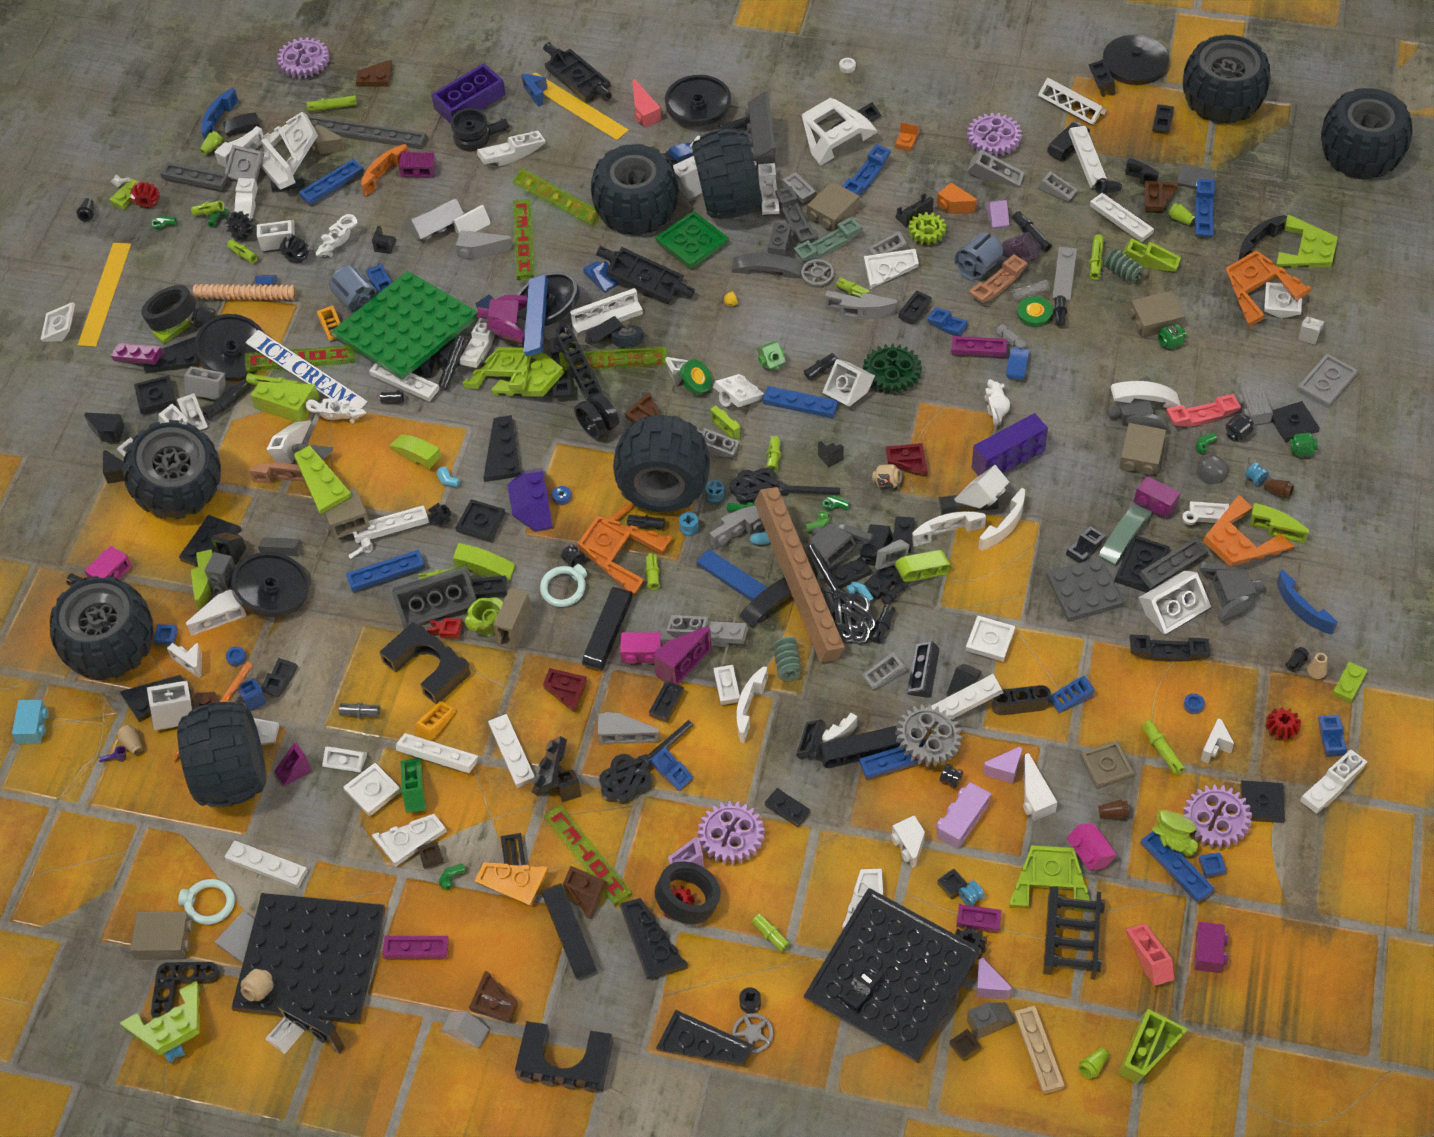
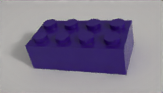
M484 63L431 94L434 109L449 123H451L453 115L460 110L467 108L481 110L506 95L504 80Z
M1034 413L973 445L971 468L978 476L994 465L1002 473L1011 471L1015 466L1024 464L1030 458L1041 455L1045 451L1048 427Z

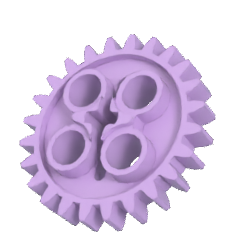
M300 37L299 41L293 39V43L288 41V46L283 45V49H279L280 53L277 54L279 69L282 70V73H286V76L292 75V78L298 76V79H300L301 76H304L306 79L307 75L313 77V73L319 74L318 70L324 71V67L328 66L327 62H330L327 46H325L324 42L321 43L320 40L315 41V38L309 40L306 37L303 40Z
M993 113L990 116L984 114V118L978 116V120L973 119V123H970L969 128H967L968 144H972L971 148H976V152L981 149L990 155L994 154L995 157H998V154L1004 156L1005 152L1011 154V150L1015 151L1021 142L1022 130H1020V125H1017V121L1012 122V117L1007 119L1006 114L1000 117V113L997 116H994Z
M1214 784L1213 790L1205 786V792L1197 789V796L1191 794V800H1186L1187 807L1183 808V816L1192 820L1197 830L1192 832L1190 836L1195 834V841L1201 839V846L1210 843L1209 846L1212 849L1214 844H1217L1218 849L1221 850L1222 844L1230 848V842L1237 845V838L1244 840V834H1248V827H1251L1252 821L1250 819L1252 818V813L1249 812L1250 805H1245L1246 798L1239 799L1240 792L1232 794L1233 788L1225 791V786L1222 785L1219 790L1216 784ZM1213 802L1217 805L1210 806L1208 803ZM1222 803H1226L1221 810V816H1218ZM1228 811H1233V812H1235L1236 814L1230 815V814H1228L1227 812H1228ZM1217 817L1212 831H1208L1213 825L1214 818ZM1199 819H1206L1208 822L1202 823V822H1200V821H1198V820H1199ZM1218 828H1225L1227 831L1222 832Z
M731 801L728 802V806H724L721 802L719 809L712 806L713 812L706 811L707 817H701V824H698L699 831L697 832L698 838H700L699 842L700 845H703L702 851H708V858L715 855V862H718L721 858L723 859V865L726 864L727 860H730L732 865H734L735 860L742 864V858L745 857L749 861L750 853L756 856V849H761L760 842H764L763 835L765 834V828H762L763 821L760 820L759 814L754 815V808L749 811L747 810V804L741 808L738 801L735 806H732ZM725 819L731 820L729 822H723V820ZM743 827L749 828L748 830H741ZM717 835L721 836V838L715 839L713 837ZM739 844L738 847H733L731 845Z

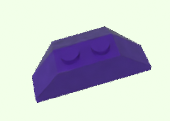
M542 468L523 471L507 484L512 516L530 527L534 532L553 529Z

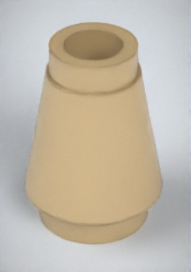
M1317 653L1308 665L1307 672L1311 678L1318 680L1326 676L1327 656L1324 653Z
M126 725L119 729L117 732L118 740L133 755L141 753L143 747L136 729L131 725Z

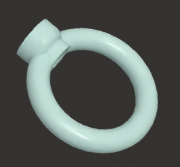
M580 564L574 567L560 566L553 568L542 578L540 593L543 599L552 606H571L583 596L586 587L584 578L588 574ZM570 574L578 582L576 593L570 598L563 600L553 598L548 592V583L554 576Z
M217 879L202 880L194 884L189 890L181 889L178 904L184 906L185 911L193 921L206 925L224 920L231 913L235 903V896L230 886ZM208 887L222 890L226 896V905L219 913L212 916H203L194 910L195 897L200 890Z

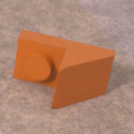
M901 122L900 134L895 148L912 152L921 126Z

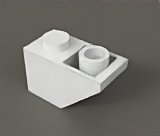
M915 815L893 825L891 834L894 845H898L901 849L902 858L906 863L909 862L912 868L917 865L925 834Z

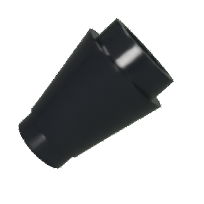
M1101 178L1095 183V190L1099 194L1119 192L1122 188L1120 181Z
M85 198L77 209L76 214L79 220L88 222L93 218L94 202L92 199Z

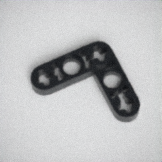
M167 962L161 964L157 969L151 1006L153 1019L159 1017L157 1013H161V1004H163V1009L166 1013L174 1008L177 984H191L195 981L198 984L216 982L220 977L217 965L213 962ZM193 969L194 973L192 976L183 977L185 970ZM209 969H212L213 972L210 973V976H207L206 973L209 972ZM167 970H170L171 973H169L168 976L165 977L163 974H166ZM169 989L170 993L167 997H159L161 990Z

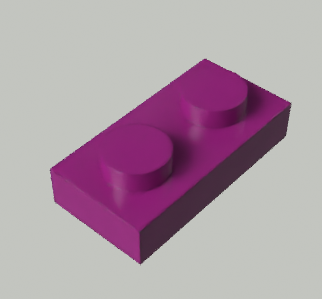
M959 904L956 927L963 928L966 925L968 929H971L975 926V930L999 933L1002 910Z

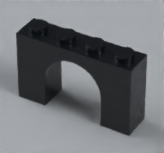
M412 622L380 651L382 662L395 673L418 655L428 654L438 658L440 663L437 669L420 684L423 695L437 704L470 675L469 663L465 658L458 657L449 646L445 647L436 636L432 637L428 634L422 625L418 626Z
M526 1021L515 1067L517 1079L526 1083L537 1081L546 1086L562 1085L567 1089L583 1088L585 1091L592 1093L597 1091L603 1092L613 1047L612 1034L590 1031L583 1059L573 1067L562 1069L552 1066L545 1059L550 1034L548 1024Z

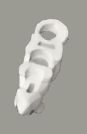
M346 214L337 223L329 228L330 233L321 236L324 242L316 251V256L332 257V251L349 239L350 229L357 225V218L352 214ZM344 220L352 221L349 224H342Z
M989 379L987 383L988 388H985V401L989 402L987 410L989 416H993L994 426L1001 425L1002 417L1010 409V401L1003 392L1005 385Z
M335 398L323 399L320 404L312 399L306 402L307 410L313 413L318 412L320 416L327 420L349 419L350 423H354L356 419H360L366 414L363 409L350 407L348 400L343 401L342 404L337 402Z

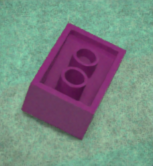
M708 626L670 640L662 647H658L654 653L656 677L664 682L668 681L678 685L712 650L710 628Z

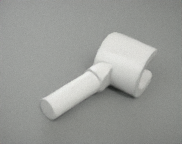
M116 174L110 182L118 188L122 183L130 182L131 179L129 177L120 178Z
M369 538L361 540L362 547L349 554L350 559L362 552L370 553L373 550V545Z

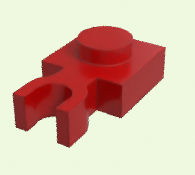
M444 618L442 623L430 620V624L434 628H428L427 631L430 635L439 634L441 638L459 639L464 622L462 618Z

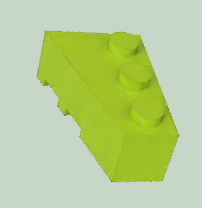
M259 382L251 393V398L255 409L298 422L304 421L310 413L306 408V402L311 399L318 401L319 395L315 384Z
M1147 1009L1140 1018L1117 1074L1138 1084L1188 1029Z

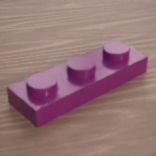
M953 336L952 355L1006 357L1007 339Z
M119 343L111 354V358L114 361L155 364L163 350L159 346Z
M385 936L383 958L447 959L449 938L448 936Z

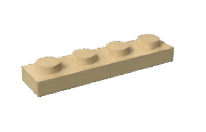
M1031 1006L1014 1011L1015 1020L1042 1094L1064 1089V1082L1036 1007Z

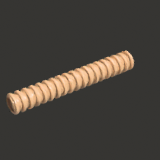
M195 284L193 286V297L195 300L199 298L201 300L204 298L206 300H209V298L211 300L215 298L217 300H220V298L222 300L226 298L227 300L231 298L233 300H236V298L238 300L242 298L243 300H247V298L249 300H252V298L254 300L258 298L259 300H263V298L265 300H273L274 298L275 300H279V298L281 300H295L297 295L295 285L268 286L265 284L263 286L260 284L257 286V284H254L252 286L249 284L247 286L243 284L241 286V284H238L236 286L232 284L231 286L227 284L225 286V284H222L220 286L216 284L215 286L211 284L209 286V284H205L204 286L203 284Z

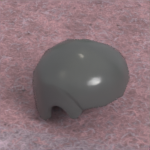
M1215 455L1206 456L1201 460L1197 474L1206 483L1218 484L1226 476L1228 470L1227 463L1221 457Z

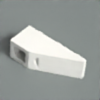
M310 420L294 422L272 437L267 451L276 463H293L295 453L292 451V446L302 444L311 424Z

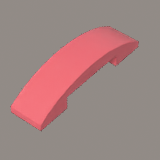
M1234 394L1217 397L1214 403L1185 409L1184 405L1167 408L1166 412L1173 425L1188 427L1221 420L1241 410V406Z

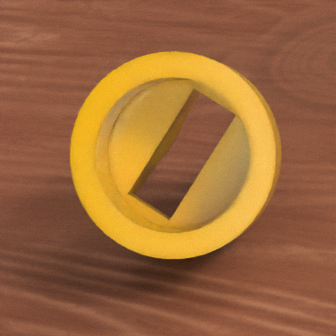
M733 291L725 295L724 302L727 306L731 307L739 304Z

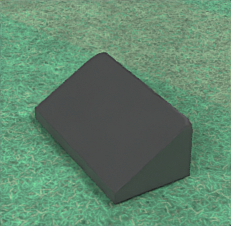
M1182 164L1177 182L1182 186L1196 188L1197 179L1214 180L1215 171Z
M263 537L258 545L260 553L274 552L286 556H297L301 540Z

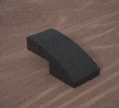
M1157 104L1152 131L1169 133L1174 106Z
M254 112L230 118L223 122L225 134L230 137L241 130L248 133L256 126H260L257 113Z
M1128 159L1125 175L1140 178V184L1145 185V181L1158 182L1159 173L1156 170L1135 159Z
M1090 526L1080 534L1078 541L1067 549L1066 555L1078 563L1085 562L1104 541L1106 535Z
M278 658L272 673H268L261 687L262 691L279 697L291 681L298 665Z
M865 962L854 974L849 985L839 995V1000L856 1012L883 977V973L868 962Z

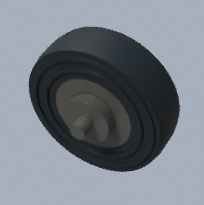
M635 325L621 326L613 331L611 335L613 344L620 347L634 346L641 343L644 339L642 328Z

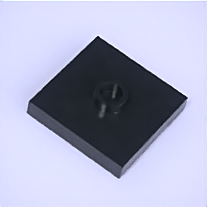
M169 375L134 384L141 414L161 410L171 404L176 406Z
M1303 401L1272 410L1271 421L1285 442L1293 439L1295 434H1314L1319 432L1320 427Z
M471 499L455 527L456 532L491 541L506 513L505 509Z
M1241 780V799L1246 798L1245 805H1250L1249 812L1252 813L1250 820L1284 823L1283 783Z

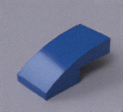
M683 143L669 148V154L678 162L694 156L693 151L689 147L691 143Z
M382 264L366 270V274L372 285L376 288L377 294L392 283Z
M937 307L927 318V322L953 336H961L968 327L967 320L952 317L951 311Z
M1011 347L1006 377L1024 380L1029 350Z
M1339 715L1318 716L1325 755H1345L1347 747L1343 738V726Z
M663 747L648 760L678 791L693 778L682 762H677L666 747Z

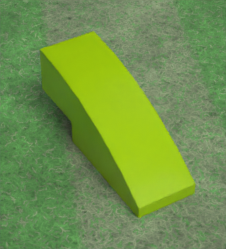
M1133 238L1129 240L1123 251V255L1127 254L1128 259H1134L1133 263L1139 262L1140 266L1143 265L1147 268L1175 272L1181 259L1180 256L1152 242L1145 245Z
M401 434L389 445L390 449L416 465L420 463L428 469L441 458L438 447L415 436Z
M1254 503L1249 526L1268 530L1267 536L1275 537L1281 533L1289 541L1306 543L1309 529L1279 510Z
M458 543L453 556L455 567L467 565L469 570H473L474 575L484 577L506 575L507 581H510L515 569L514 563L501 556L462 543Z
M212 550L196 553L198 568L191 569L194 599L199 611L207 604L212 593L210 583L204 571L213 554Z

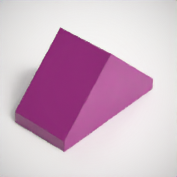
M293 743L274 772L283 786H287L311 772L307 757L299 745Z

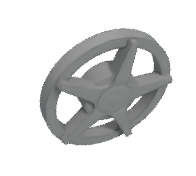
M814 259L803 265L801 276L808 285L820 287L832 281L834 269L829 262L822 259ZM816 263L824 264L827 267L823 268L821 266H817ZM809 265H814L811 271H805ZM831 270V275L829 278L824 276L826 272ZM805 275L811 276L813 278L812 281L808 280Z
M751 1013L743 1015L736 1021L732 1035L735 1037H745L746 1041L751 1044L759 1040L766 1042L762 1047L752 1050L751 1054H757L766 1050L771 1044L773 1029L767 1018L760 1014ZM757 1018L762 1020V1022L755 1025L751 1024L748 1019ZM745 1020L747 1027L744 1031L736 1033L738 1026ZM765 1024H767L770 1031L768 1039L761 1033V1029Z

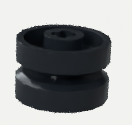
M467 108L453 115L451 129L453 140L457 147L466 151H474L488 143L489 129L484 112L479 109Z
M595 392L588 397L587 401L580 402L574 408L579 424L595 440L619 425V417L613 405L599 392Z

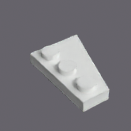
M910 249L864 256V265L870 289L917 268L919 262L916 250Z

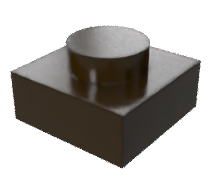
M438 841L417 847L424 869L444 863Z
M968 1029L950 1040V1046L962 1061L981 1048V1045Z

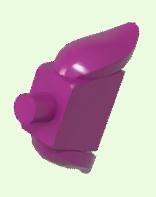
M504 295L497 299H491L489 309L478 307L477 318L487 319L486 328L492 330L498 337L523 343L525 334L516 326L517 312L527 306L528 297L523 295Z

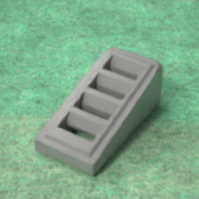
M1051 171L1044 177L1038 187L1040 190L1068 202L1078 191V189Z
M900 232L869 247L872 255L878 254L876 250H880V254L909 250Z
M897 540L878 550L875 568L882 569L893 566L898 559L908 556L909 544L903 540Z
M892 652L863 673L862 676L874 691L899 677L907 670L897 655ZM894 663L896 668L893 669L891 664ZM886 667L890 670L888 674L884 670ZM881 671L884 677L881 678L877 672ZM874 675L878 681L874 682L870 676Z

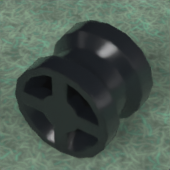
M572 544L563 550L561 558L568 562L570 567H574L577 564L581 565L583 563L585 555Z
M948 763L943 769L939 781L943 784L948 783L951 788L955 789L962 778L963 770H956Z
M752 987L743 989L739 995L741 1010L746 1014L757 1013L761 1007L759 991Z

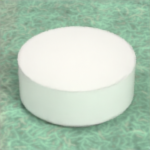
M844 58L839 62V69L843 73H852L856 69V62L852 58Z

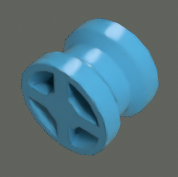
M1258 462L1252 464L1245 473V477L1251 479L1255 486H1260L1269 476V472L1266 469H1262Z
M717 480L708 482L705 487L707 501L711 504L721 503L724 500V485Z
M692 512L682 514L679 518L681 533L685 536L695 535L699 529L698 517Z
M973 880L968 883L966 888L962 887L958 890L962 901L969 906H974L975 901L982 900L985 897L982 888Z
M178 1045L165 1052L164 1055L170 1064L174 1062L176 1057L185 1056L181 1045Z

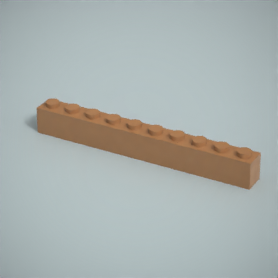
M778 487L760 489L754 504L819 662L838 660L845 647Z

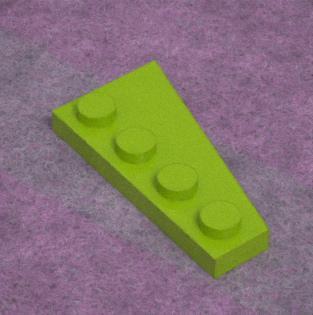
M310 445L294 454L296 463L305 479L319 515L351 498V492Z

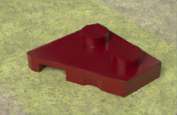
M923 443L886 446L885 451L888 465L893 464L898 469L927 476Z
M549 668L543 687L572 712H576L587 683V677Z

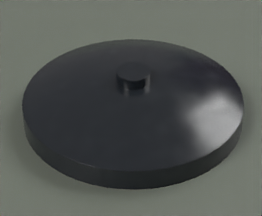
M1126 35L1114 39L1104 49L1102 60H1105L1112 78L1129 85H1145L1159 80L1166 73L1169 64V55L1165 47L1155 39L1142 35Z
M708 75L683 77L674 82L668 88L665 95V107L668 114L677 122L689 126H704L715 123L727 114L731 106V93L727 85L721 80Z
M550 272L543 274L548 278L545 326L564 318L574 308L579 299V286L574 277L568 273ZM529 282L517 295L528 297ZM527 306L517 312V321L518 318L526 321Z
M222 314L213 317L204 323L197 333L195 339L196 357L204 369L225 373V380L245 379L248 373L255 374L266 360V357L256 358L257 365H251L250 356L263 354L245 343L258 330L264 333L263 330L253 320L242 315Z
M261 552L246 557L235 567L232 574L231 590L235 600L247 611L263 617H281L295 612L304 604L309 592V578L305 569L291 557L280 553Z

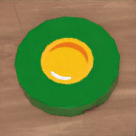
M1036 296L1023 299L1019 303L1017 316L1021 319V322L1030 327L1046 325L1052 319L1053 314L1051 303L1042 297Z
M691 359L682 365L680 376L685 382L683 383L685 388L695 395H700L710 390L712 377L709 369L703 362Z

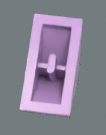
M1007 200L985 202L992 229L1009 227Z
M1021 747L984 762V775L1013 784L1021 761Z
M693 838L669 856V863L686 861L704 867L699 838Z
M983 957L979 959L976 997L1009 999L1012 988Z

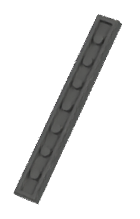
M308 116L313 127L318 124L345 138L397 146L406 144L410 148L422 149L427 139L426 133Z

